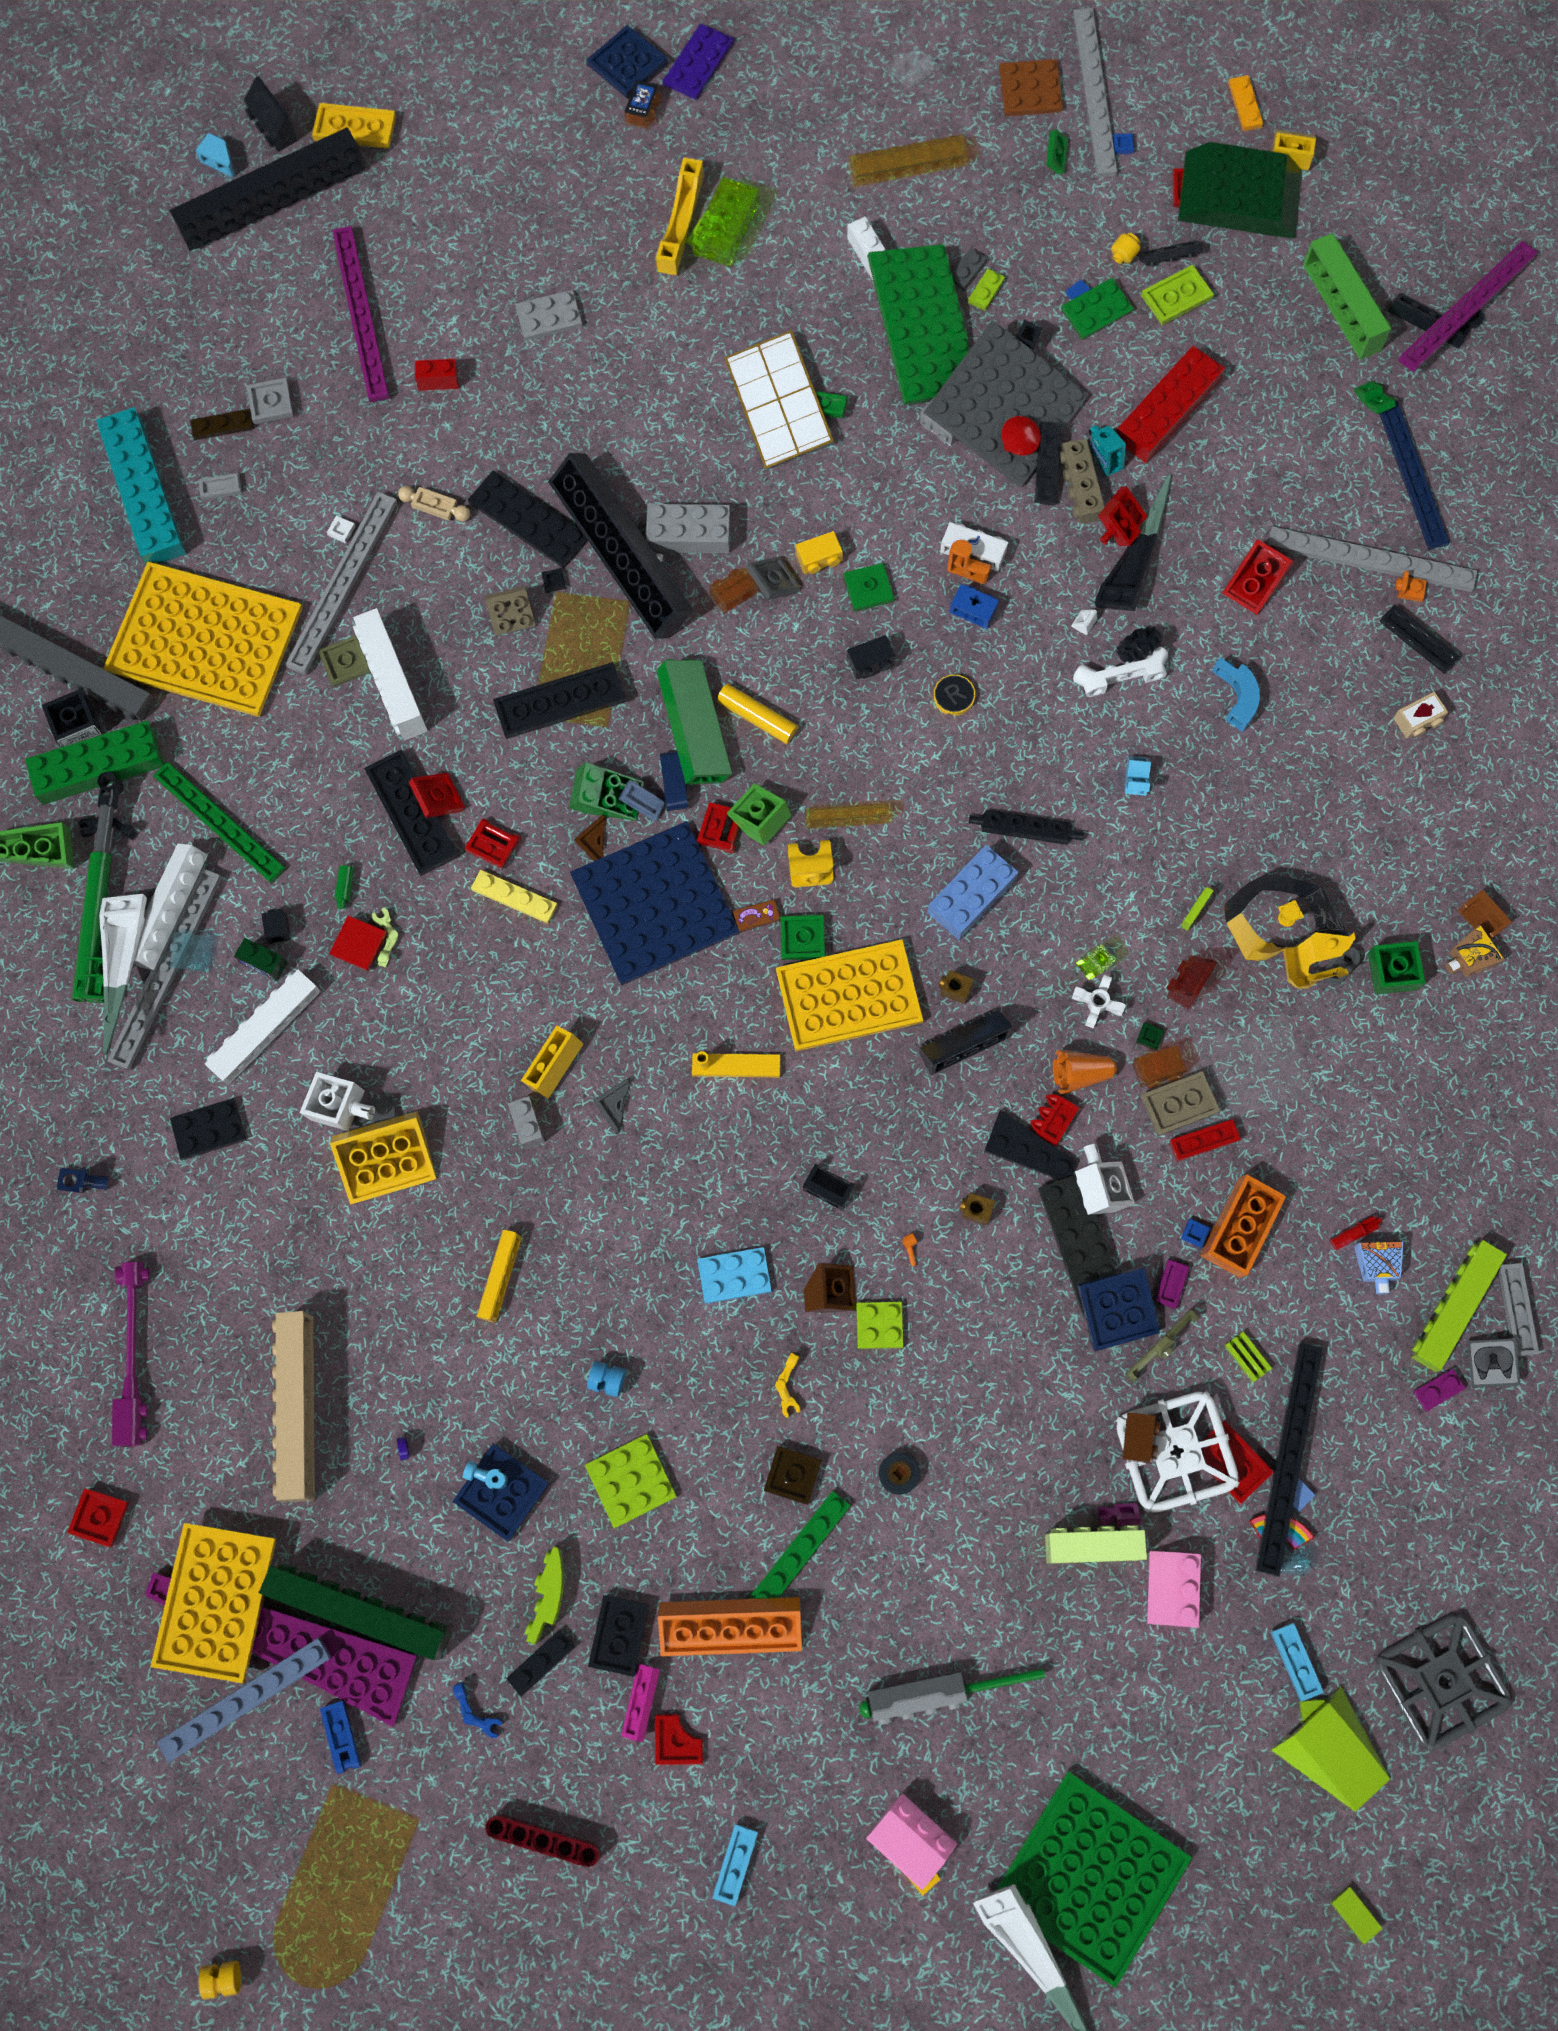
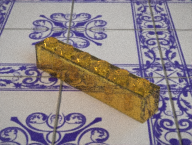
M963 134L848 156V169L853 188L963 167L968 164V150Z

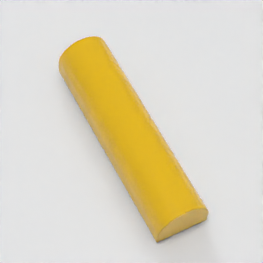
M728 683L718 695L717 703L785 744L789 743L799 729L797 724Z
M502 1230L476 1316L479 1319L493 1323L497 1322L522 1239L516 1232Z

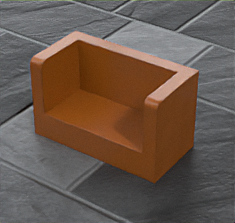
M1483 889L1457 910L1473 929L1481 925L1491 940L1512 923Z

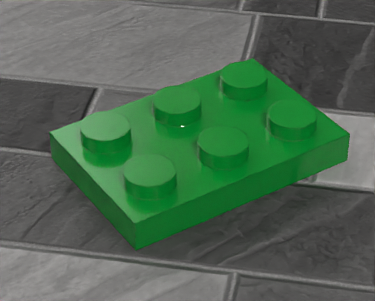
M1110 278L1062 305L1061 310L1081 339L1084 340L1133 312L1134 308L1114 279Z

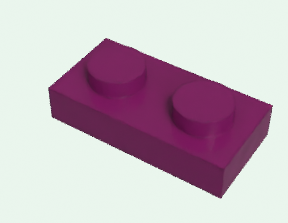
M1450 1369L1414 1390L1413 1393L1424 1411L1427 1412L1466 1388L1454 1369Z

